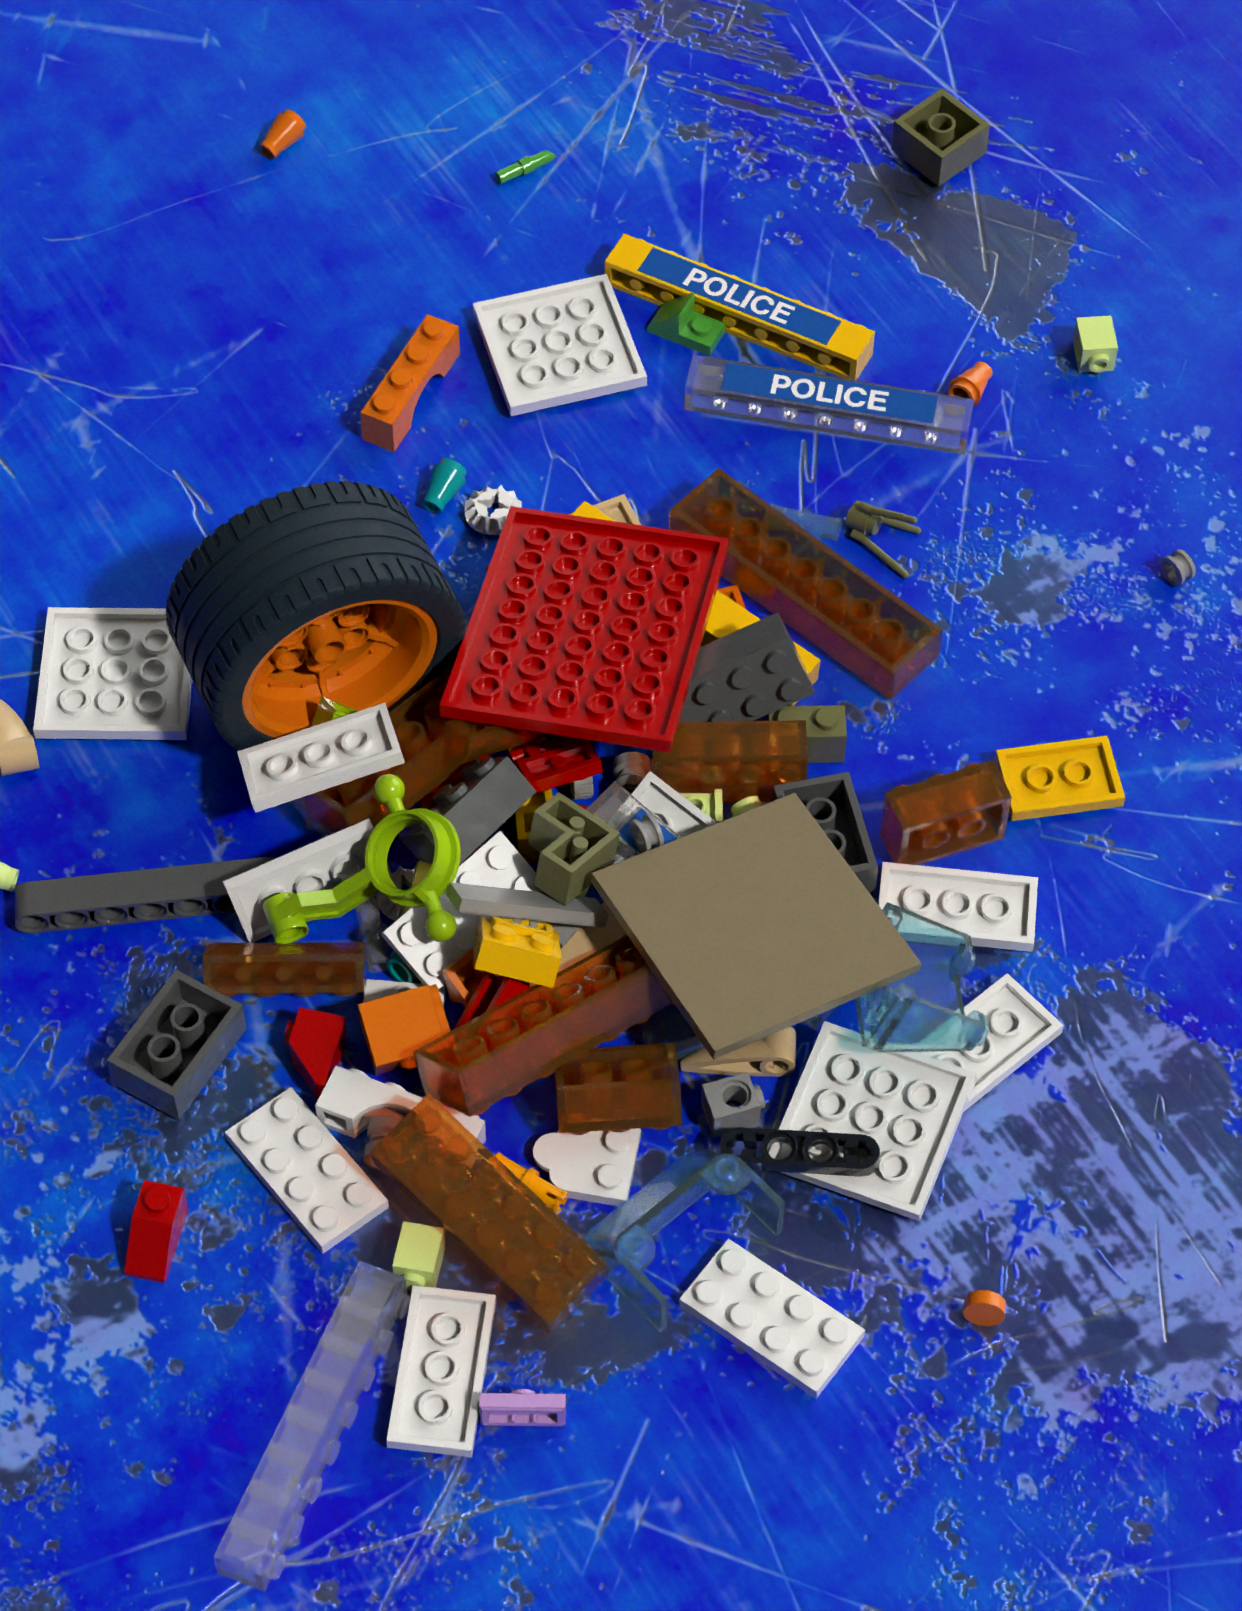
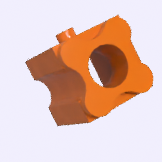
M437 984L424 985L358 1004V1018L375 1075L399 1068L409 1071L418 1068V1059L454 1046L452 1033L446 1019Z

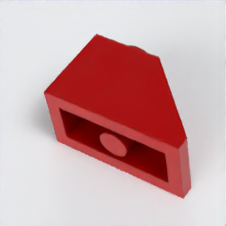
M299 1007L295 1022L289 1021L287 1024L284 1044L289 1045L293 1065L318 1101L335 1066L340 1064L348 1039L346 1017Z
M144 1180L131 1219L124 1270L126 1276L166 1283L189 1212L184 1188Z

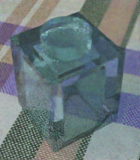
M676 1005L647 1013V1029L642 1031V1036L647 1052L649 1054L655 1053L659 1066L680 1061L693 1052L705 1048Z

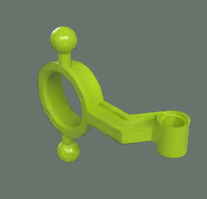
M393 774L380 776L374 784L373 793L381 804L387 805L390 814L375 826L369 836L365 850V868L332 889L296 894L284 892L267 899L263 903V909L275 942L277 944L296 942L308 934L307 922L340 918L379 892H382L389 900L398 905L410 908L425 906L428 917L425 920L424 927L428 937L436 942H445L451 939L456 932V920L451 913L443 910L439 898L446 893L449 883H453L460 865V841L452 823L440 813L429 809L405 810L402 803L405 793L403 781ZM415 823H424L432 832L435 844L431 868L417 886L400 890L392 882L388 873L387 857L389 848L397 834L405 827Z

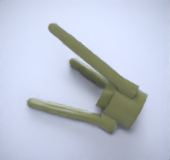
M857 500L854 502L845 520L846 527L852 529L850 538L861 542L900 576L908 578L909 573L872 542L867 535L877 534L882 523L904 531L920 534L921 528L909 524L917 523V518L904 513L875 507L863 501Z

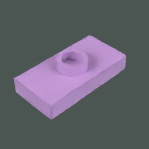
M518 1389L511 1393H480V1424L489 1426L566 1425V1394H536L528 1389Z

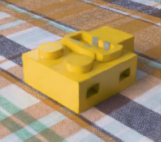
M480 915L473 939L474 969L553 988L562 959L559 932L554 930L549 923L541 921Z

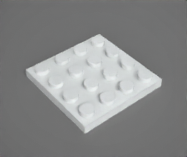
M607 274L473 303V314L510 416L647 386L646 372Z
M48 607L33 727L35 739L187 740L192 678L169 633L166 623V609Z
M824 1021L779 1130L867 1135L878 1143L881 1161L874 1173L862 1177L781 1173L920 1221L976 1082L977 1073ZM776 1142L772 1144L768 1154L773 1159L781 1160L789 1156L791 1148L784 1142ZM818 1144L811 1148L809 1156L816 1162H825L832 1156V1150L827 1145ZM838 1146V1163H844V1146ZM859 1148L858 1154L854 1156H856L858 1163H865V1159L869 1155H867V1149Z

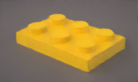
M1108 735L996 750L995 762L1011 821L1124 806L1125 795Z

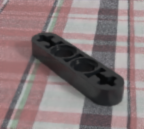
M738 1127L726 1131L720 1141L721 1156L725 1164L740 1170L862 1177L874 1173L881 1161L878 1143L872 1137L863 1134ZM736 1141H743L744 1147L747 1148L742 1150L740 1156H736L733 1153L732 1148L735 1147ZM756 1141H762V1158H756ZM776 1142H784L790 1146L791 1153L788 1157L777 1160L768 1154V1149ZM818 1144L827 1145L832 1150V1156L825 1162H816L809 1156L812 1147ZM838 1146H844V1163H838ZM859 1148L867 1149V1155L869 1156L866 1157L865 1163H858L856 1156H854L858 1154Z

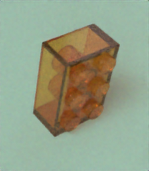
M994 760L981 764L971 763L961 770L945 775L935 774L925 781L909 786L899 785L886 792L880 836L893 863L921 865L1004 839L1012 796Z
M675 1043L553 1051L559 1133L583 1135L590 1131L610 1130L612 1132H626L635 1128L664 1130L671 1126H682L681 1086Z

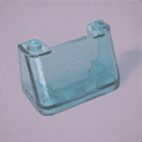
M887 902L882 911L922 964L919 972L855 999L862 1046L879 1053L971 1051L976 1046H981L987 1038L989 1025L984 1013L973 1010L968 1016H965L959 985L962 976L968 975L975 963L976 956L972 953L970 935Z

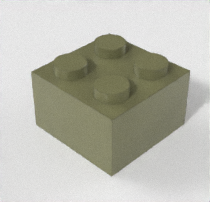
M941 88L894 120L891 150L939 187L986 154L990 124Z

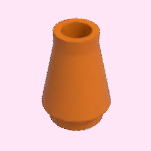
M286 109L283 113H278L264 140L259 145V150L267 158L274 160L278 154L304 136L305 122L292 110Z
M979 361L973 367L952 379L948 390V397L952 404L960 409L976 406L980 402L986 385L993 375L991 367L987 363Z

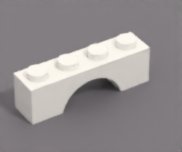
M335 1066L315 1105L317 1118L326 1128L352 1138H356L360 1133L368 1129L369 1120L373 1117L386 1115L400 1118L425 1141L428 1148L430 1167L467 1180L486 1141L485 1121L480 1119L475 1113L468 1110L458 1111L449 1108L430 1096L420 1097L406 1092L403 1087L396 1083L379 1082L354 1068L347 1070Z

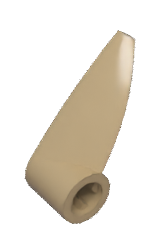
M0 699L1 776L40 769L33 736L30 735L18 714Z
M788 1027L715 1059H712L706 1048L703 1047L681 1059V1071L731 1076L748 1072L749 1076L756 1077L789 1075L795 1070L796 1031L794 1028Z

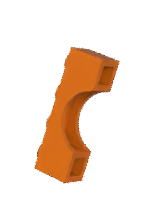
M426 315L360 412L364 441L393 452L396 451L411 428L415 407L424 387L434 375L444 378L460 355L459 326L434 316Z

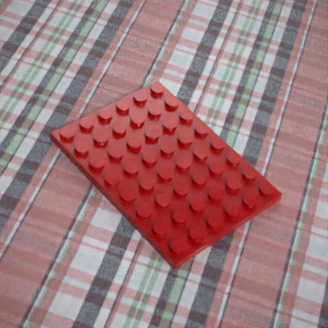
M510 506L439 705L440 717L670 753L728 553L729 538Z

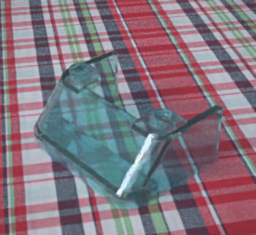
M692 1150L685 1153L595 1225L586 1236L585 1252L589 1261L660 1333L667 1326L668 1299L642 1271L652 1263L655 1257V1242L652 1237L712 1189L723 1195L733 1194L776 1237L782 1233L785 1201L742 1159L735 1155L704 1150Z

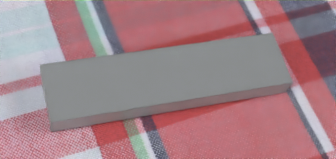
M452 882L449 883L446 894L458 912L465 914L598 928L606 926L609 916L596 898L576 896L564 906L543 892Z

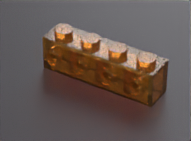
M303 942L290 944L207 943L203 953V983L227 997L247 993H255L259 997H272L278 995V993H294L296 996L302 997L314 996L318 993L353 996L358 994V992L365 991L367 980L366 942Z

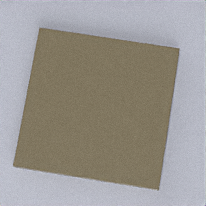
M796 793L593 872L591 876V883L712 1059L920 971L922 964Z

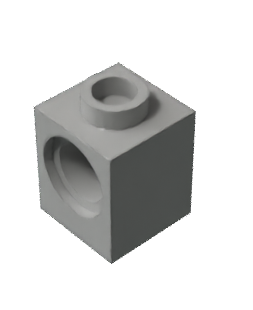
M748 1072L705 1083L701 1086V1107L713 1138L723 1136L726 1131L732 1128L759 1126L760 1111L765 1108V1100L760 1086H753ZM730 1101H737L743 1105L739 1107H732L727 1105L726 1103Z

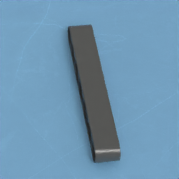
M260 857L21 883L14 888L13 893L15 927L24 933H43L233 913L236 911L223 881L276 858Z

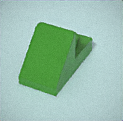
M690 293L663 303L648 325L647 332L710 356L725 334L726 323L694 311L695 294Z

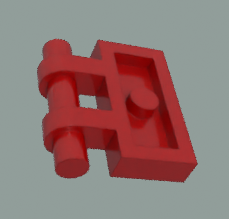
M554 735V738L535 743L532 740L522 743V748L509 751L510 760L514 765H517L518 770L537 791L536 793L548 791L551 788L603 773L601 759L591 742L585 739Z

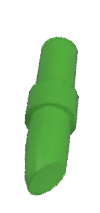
M544 150L530 157H523L517 160L516 163L496 171V179L499 184H503L518 176H525L554 160L557 156L548 150Z

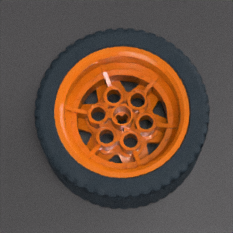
M331 481L325 482L322 485L315 483L309 484L305 488L303 486L293 488L290 492L283 491L271 499L270 497L260 501V504L249 506L244 509L245 512L240 515L237 513L229 519V522L217 527L215 533L209 534L202 541L203 544L201 546L198 545L192 551V556L185 560L182 565L183 569H179L175 576V581L171 585L166 603V623L169 633L219 734L230 746L238 751L311 727L321 697L358 711L385 703L394 726L399 723L402 717L406 718L410 715L414 708L421 706L425 702L424 699L430 697L436 691V687L443 683L445 675H449L465 636V616L461 605L408 509L393 494H389V492L369 484L367 486L359 482L352 484L350 481H340L339 483Z

